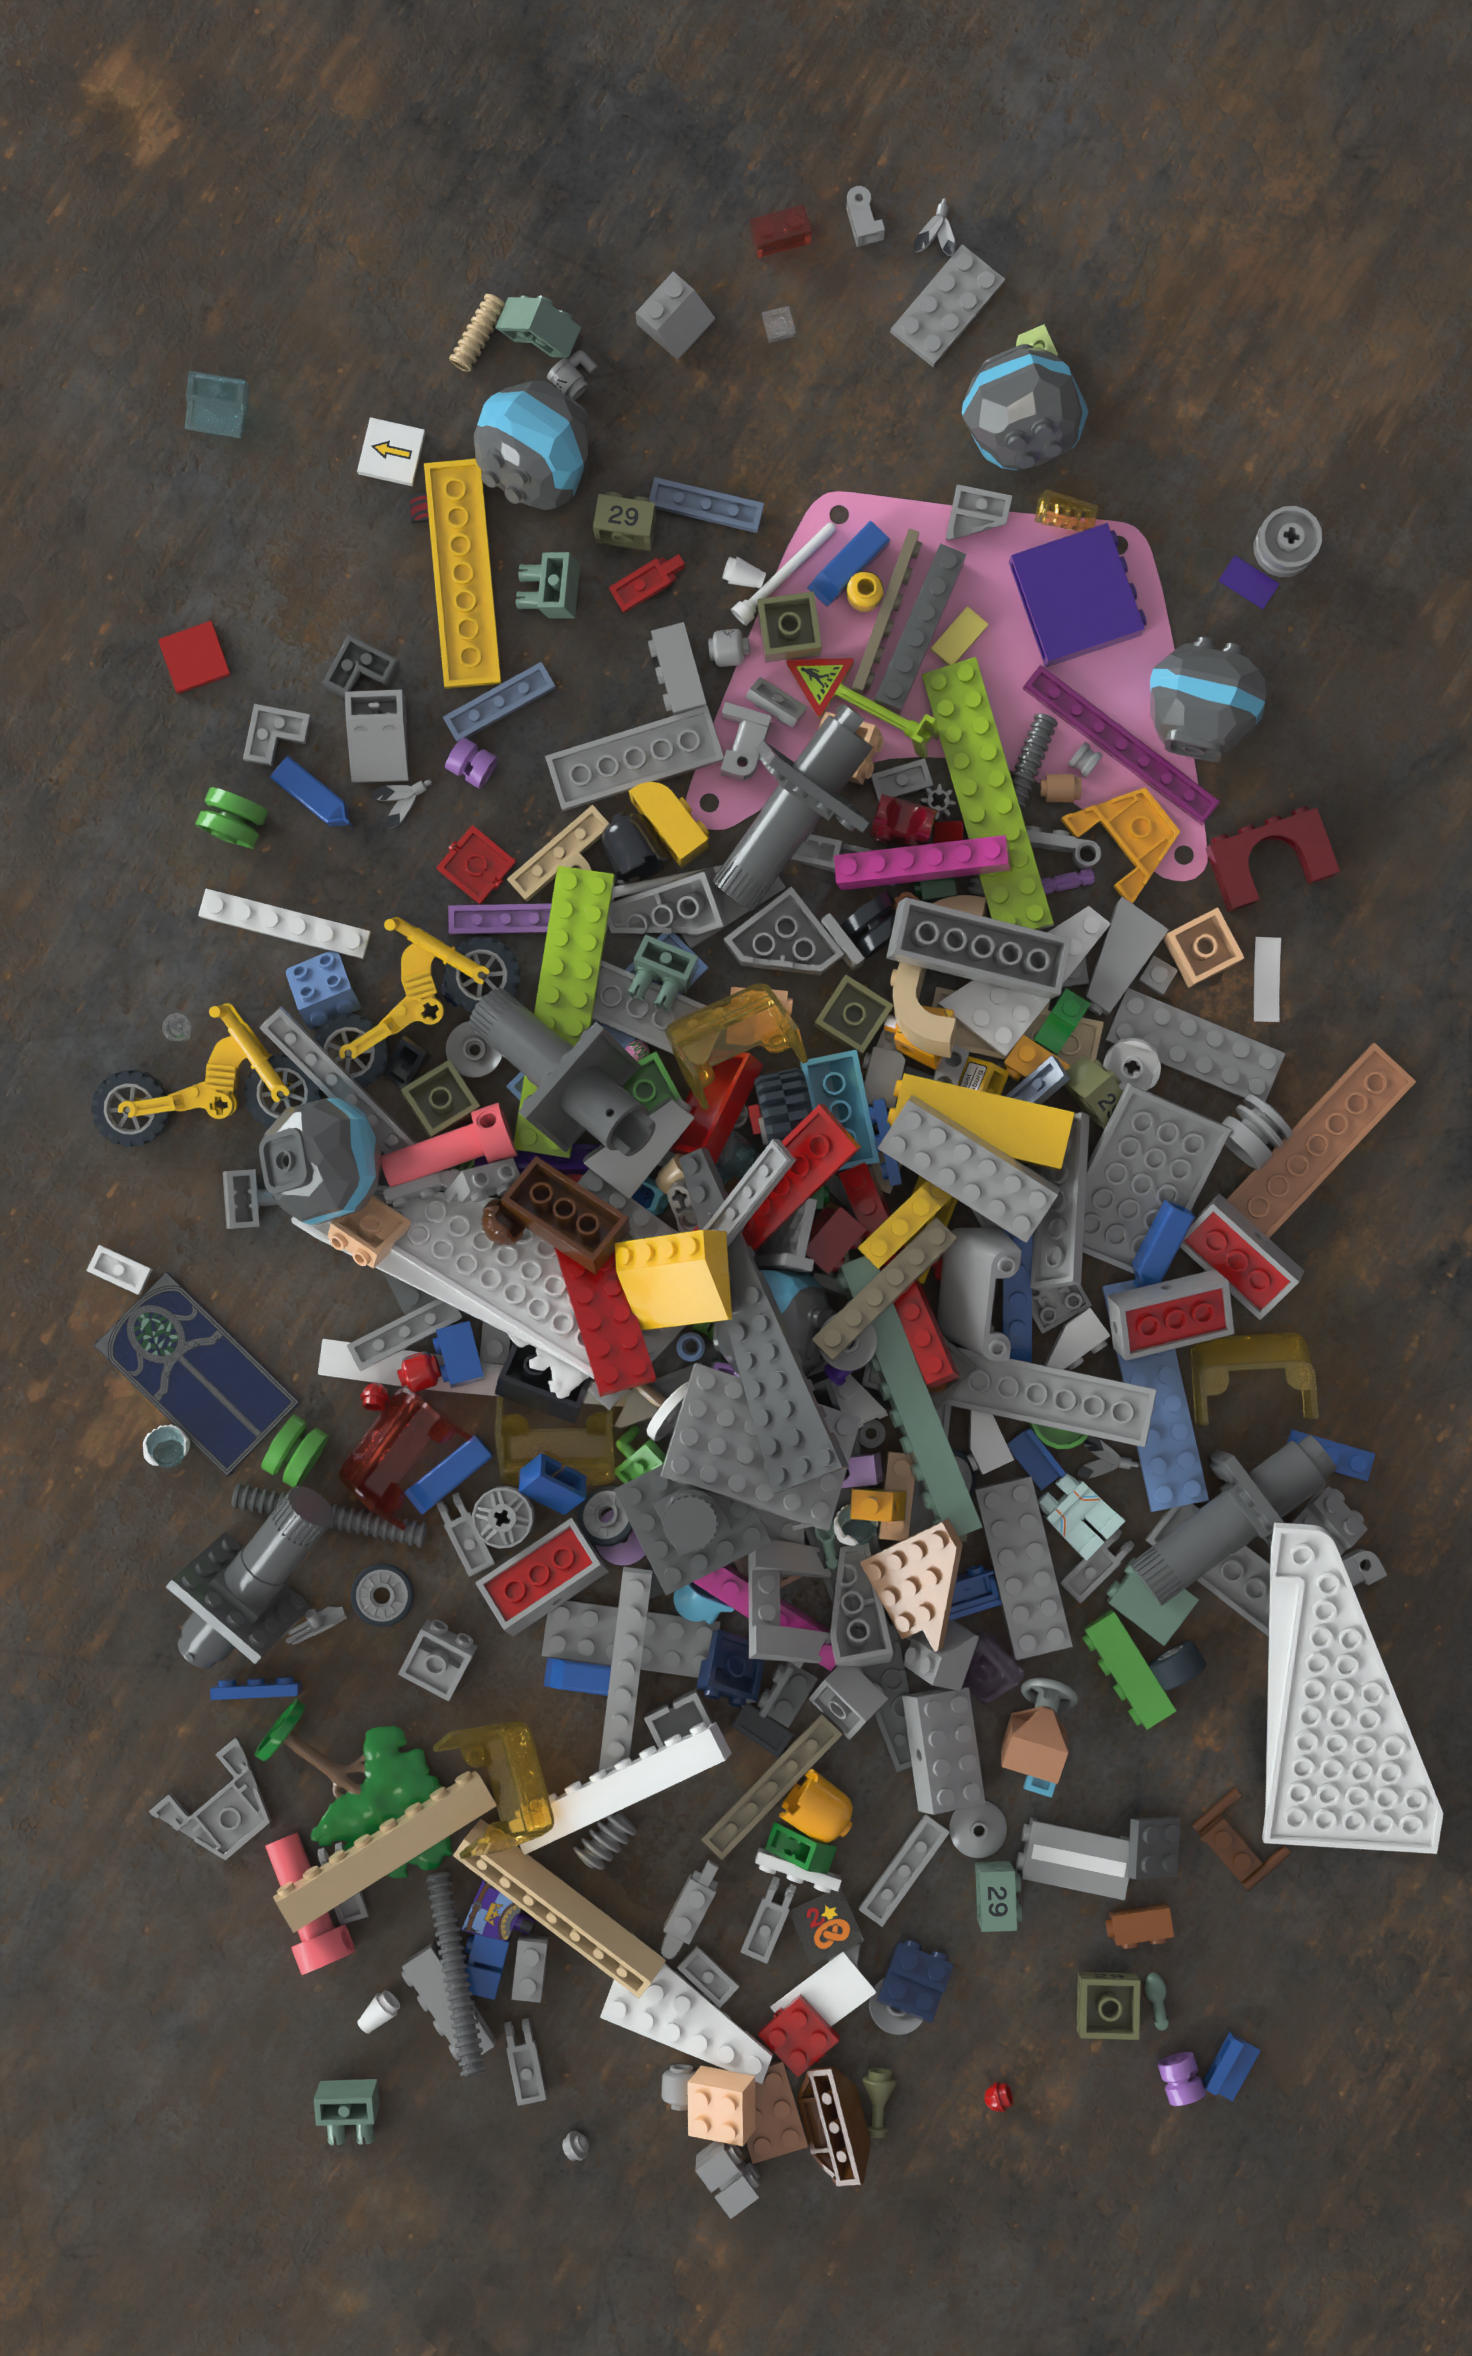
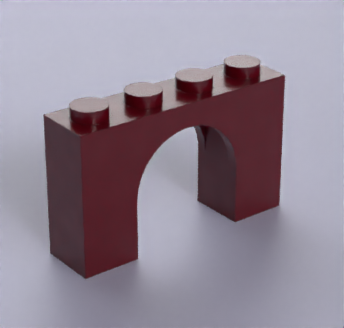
M1307 806L1292 811V816L1282 819L1281 815L1265 820V825L1256 829L1253 824L1239 829L1238 835L1228 838L1227 834H1223L1211 839L1212 844L1206 848V852L1228 912L1255 904L1259 900L1250 874L1248 861L1252 848L1262 841L1277 840L1290 846L1299 859L1308 885L1333 877L1340 872L1318 808L1309 810Z

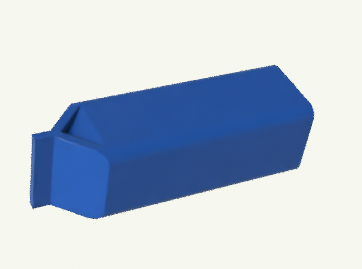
M869 521L825 566L807 589L810 592L814 591L815 596L828 607L847 589L850 579L856 573L865 571L889 546L890 538L872 521Z
M289 756L282 761L270 778L328 826L349 825L351 828L354 827L349 821V811L346 802Z
M1167 1199L1164 1200L1131 1263L1136 1278L1133 1284L1136 1288L1161 1283L1195 1219V1215L1189 1209Z
M475 1434L404 1493L423 1515L493 1458L494 1454L481 1438Z
M548 1657L544 1686L608 1696L611 1665Z

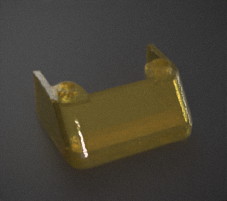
M762 983L749 986L671 1022L665 1030L669 1045L684 1078L703 1110L709 1108L703 1088L710 1085L715 1078L712 1066L760 1044H763L765 1049L772 1053H780L792 1047L803 1064L808 1062L799 1028L770 986Z
M1287 1332L1224 1336L1192 1345L1191 1363L1196 1424L1209 1425L1207 1396L1219 1395L1227 1389L1229 1384L1228 1371L1285 1368L1287 1383L1296 1390H1302L1304 1418H1319L1316 1374L1307 1343L1300 1334Z
M497 1397L495 1438L500 1479L504 1484L519 1486L520 1469L540 1453L562 1463L561 1469L568 1466L586 1475V1485H606L615 1479L614 1406L610 1411L607 1409V1413L598 1412L590 1415L586 1420V1428L529 1429L528 1420L519 1414L505 1415L503 1397Z
M520 1721L454 1730L448 1732L433 1746L434 1752L461 1748L463 1759L470 1767H487L500 1821L493 1822L486 1827L483 1838L476 1839L459 1853L461 1859L505 1851L544 1836L553 1828L554 1815L533 1735L528 1725Z

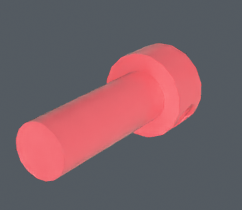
M498 1102L471 1112L473 1124L382 1155L381 1165L389 1186L394 1187L484 1155L489 1164L518 1156L509 1124L500 1103Z
M298 1832L265 1846L280 1887L288 1882L294 1884L303 1878V1873L311 1868ZM329 1912L299 1929L298 1934L301 1943L291 1947L301 1975L356 1952L346 1924L334 1928Z

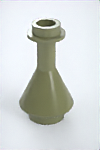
M871 2068L868 2071V2075L862 2079L873 2106L872 2125H867L870 2137L884 2138L886 2137V2132L889 2131V2127L883 2125L884 2106L896 2086L897 2080L892 2077V2071L889 2069Z

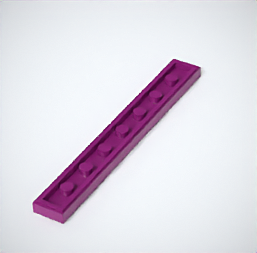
M1042 665L1037 668L1022 689L1199 824L1203 825L1221 802Z

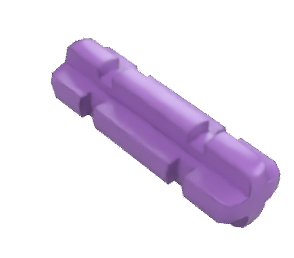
M1090 868L1081 870L1080 873L1075 871L1054 876V879L1050 877L1041 879L1045 895L1053 893L1054 890L1060 892L1077 888L1080 884L1086 886L1095 882L1094 873Z

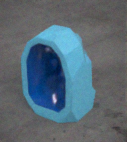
M649 1177L644 1180L631 1197L655 1216L662 1214L669 1204L667 1194L658 1188L656 1180Z

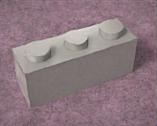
M684 622L652 630V640L648 641L651 657L657 656L660 667L655 668L659 684L664 683L667 694L662 695L666 711L672 710L674 716L706 706L705 696Z

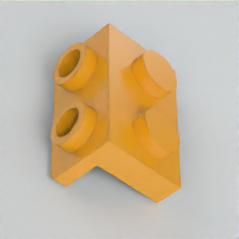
M1022 1035L1001 1066L1009 1072V1077L1013 1080H1024L1053 1054L1025 1035ZM1059 1059L1065 1071L1069 1069L1070 1065Z

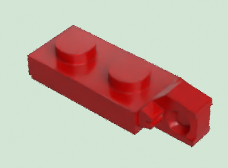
M679 554L668 561L664 557L658 560L655 558L610 586L609 591L625 614L670 586L677 580L675 574L685 568V563Z

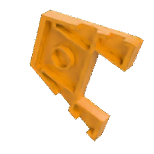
M1146 787L1118 796L1104 803L1087 807L1084 810L1067 814L1061 818L1063 824L1077 839L1100 822L1136 867L1113 886L1120 896L1130 903L1135 901L1181 832Z

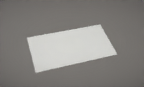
M842 1952L770 2006L774 2013L780 2007L784 2009L801 1994L826 2022L833 2026L877 1992L845 1953Z

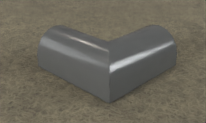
M348 634L322 685L330 692L342 698H345V692L352 691L360 674L388 686L397 672L399 660Z

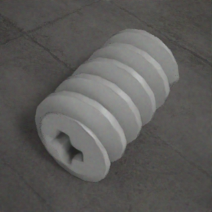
M620 1810L615 1815L610 1814L606 1816L607 1824L598 1820L597 1824L600 1832L592 1829L589 1830L592 1840L581 1839L585 1847L583 1850L576 1846L573 1848L577 1856L594 1871H596L595 1868L599 1870L605 1868L606 1865L603 1859L607 1861L613 1860L614 1857L611 1851L616 1853L621 1851L619 1842L623 1844L629 1842L626 1833L633 1836L637 1834L634 1824Z

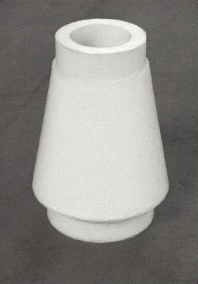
M729 557L722 579L728 580V584L760 589L766 573L739 557H736V559Z
M384 1990L382 1993H377L361 2018L357 2021L359 2027L365 2033H371L397 2015V2010L400 2008L399 2001L389 1991Z

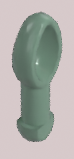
M832 1520L830 1530L826 1531L815 1527V1533L823 1545L826 1568L835 1570L838 1567L839 1558L836 1556L834 1546L836 1535L834 1533V1521Z
M1152 1972L1145 1980L1144 1990L1147 1998L1153 2004L1156 2019L1154 2020L1155 2026L1159 2030H1166L1169 2027V2018H1167L1164 2005L1167 1993L1166 1985L1160 1975Z

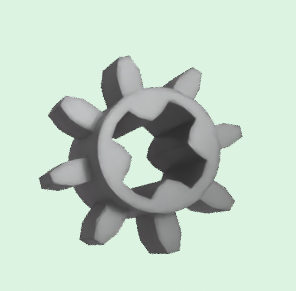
M941 784L933 792L930 788H926L925 792L928 799L922 798L920 800V804L938 810L935 821L942 814L948 818L950 812L947 807H955L956 805L955 801H949L952 790L947 792L941 790ZM933 798L944 800L942 808L939 805L932 806Z

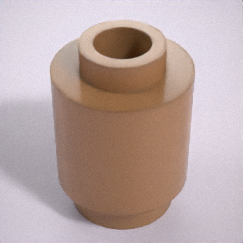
M1046 774L1045 780H1040V797H1045V802L1073 803L1074 800L1081 799V777H1074V774Z

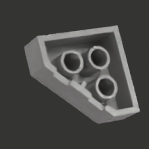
M792 887L724 938V945L738 963L746 967L821 976L844 957L842 950Z

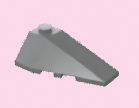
M714 867L611 902L608 919L611 933L701 934L724 926L723 892L712 882L716 875Z
M868 1542L840 1547L830 1641L837 1666L867 1667L891 1662L893 1656L882 1602L860 1564L862 1560L871 1556Z

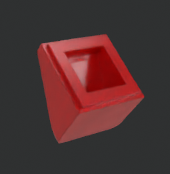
M963 821L934 822L933 844L963 840Z

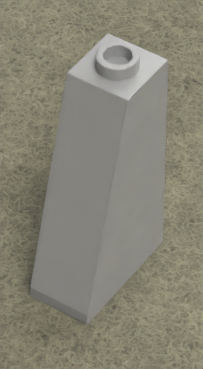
M1123 897L1115 905L1110 919L1111 924L1107 928L1084 996V1000L1091 1003L1088 1009L1098 1016L1102 1013L1107 1016L1112 1011L1169 930Z
M668 1097L647 1112V1116L655 1122V1131L649 1142L638 1153L632 1156H625L619 1150H609L602 1144L584 1157V1164L630 1199L694 1119V1116L690 1113L692 1107L679 1097L676 1101Z

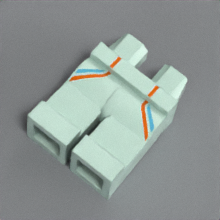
M1066 1473L1065 1476L1060 1477L1055 1482L1065 1494L1057 1501L1046 1492L1037 1500L1038 1506L1045 1513L1043 1517L1087 1561L1104 1541L1083 1520L1085 1519L1105 1539H1108L1125 1520L1113 1511L1083 1481H1077Z

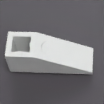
M1091 1308L1083 1310L1063 1325L1044 1366L1062 1370L1068 1367L1069 1370H1072L1084 1361L1082 1356L1091 1350L1094 1354L1107 1345L1105 1339L1110 1337V1334Z

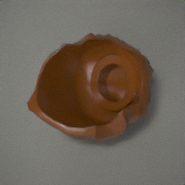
M501 1198L493 1199L483 1208L484 1213L481 1218V1225L488 1239L499 1245H515L523 1237L525 1227L504 1214Z

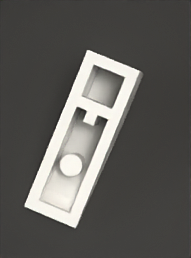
M969 1409L968 1448L971 1454L967 1455L973 1471L979 1469L980 1474L983 1475L1013 1461L1014 1459L993 1414Z

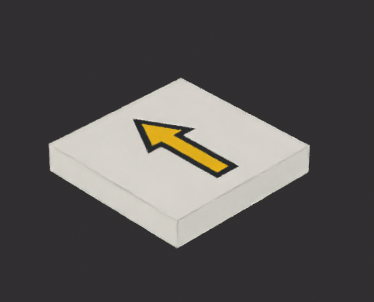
M370 418L357 469L358 474L413 486L426 434L425 430Z

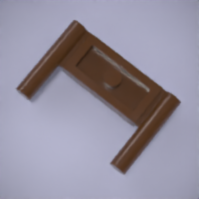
M1234 1787L1192 1824V1827L1249 1892L1292 1853L1283 1845L1265 1862L1262 1863L1221 1816L1222 1813L1242 1797L1240 1792Z

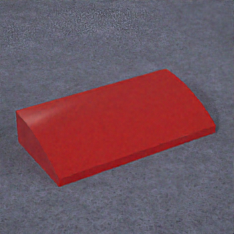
M713 1049L705 1068L701 1067L685 1100L692 1107L690 1113L694 1116V1119L668 1151L687 1155L700 1148H708L716 1164L763 1064L750 1053Z

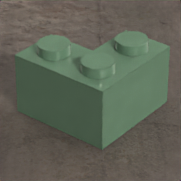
M521 295L520 298L508 297L495 328L514 342L533 343L551 357L569 358L581 326L572 321L573 317L569 313L556 309L550 299L544 296L530 298Z

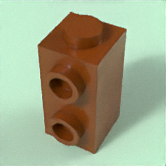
M1166 1902L1109 1911L1110 1920H1105L1108 1938L1113 1937L1117 1946L1121 1945L1123 1949L1138 1947L1139 1942L1150 1941V1944H1162L1167 1942V1938L1174 1937L1170 1908Z

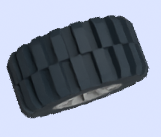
M794 1068L760 1075L755 1079L757 1099L762 1115L758 1120L763 1145L768 1146L772 1139H779L782 1142L813 1111L804 1072L801 1069Z

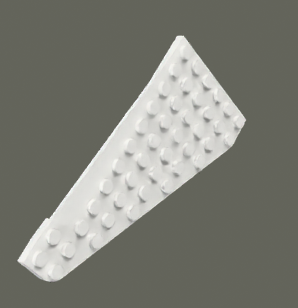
M378 1185L373 1196L385 1203L383 1191L391 1187ZM437 1192L438 1195L430 1199L421 1200V1197L410 1200V1204L402 1208L395 1209L391 1206L392 1209L411 1221L410 1229L392 1245L391 1252L375 1268L572 1365L594 1379L554 1247L527 1228L523 1232V1237L515 1245H499L488 1239L482 1230L481 1218L484 1213L483 1208L488 1202L498 1198L488 1197L478 1203H473L472 1200L462 1204L459 1201L448 1203L444 1192ZM292 1217L291 1220L294 1225L331 1245L328 1232L333 1220L319 1225H308ZM628 1234L622 1242L635 1239ZM345 1249L341 1250V1251H343V1252H345V1253H347V1254L353 1256V1255H352L350 1252H348L347 1250H345Z
M1274 1523L1270 1564L1266 1807L1262 1833L1263 1842L1270 1844L1437 1854L1443 1811L1335 1541L1327 1530L1317 1525Z

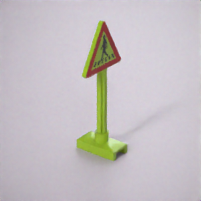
M853 658L787 660L786 662L818 718H822L833 698L838 696L903 731L905 736L912 739L916 755L927 758L926 744L930 741L931 737L936 740L939 737L936 719L925 714L920 724L914 720L909 721L842 685L854 664Z

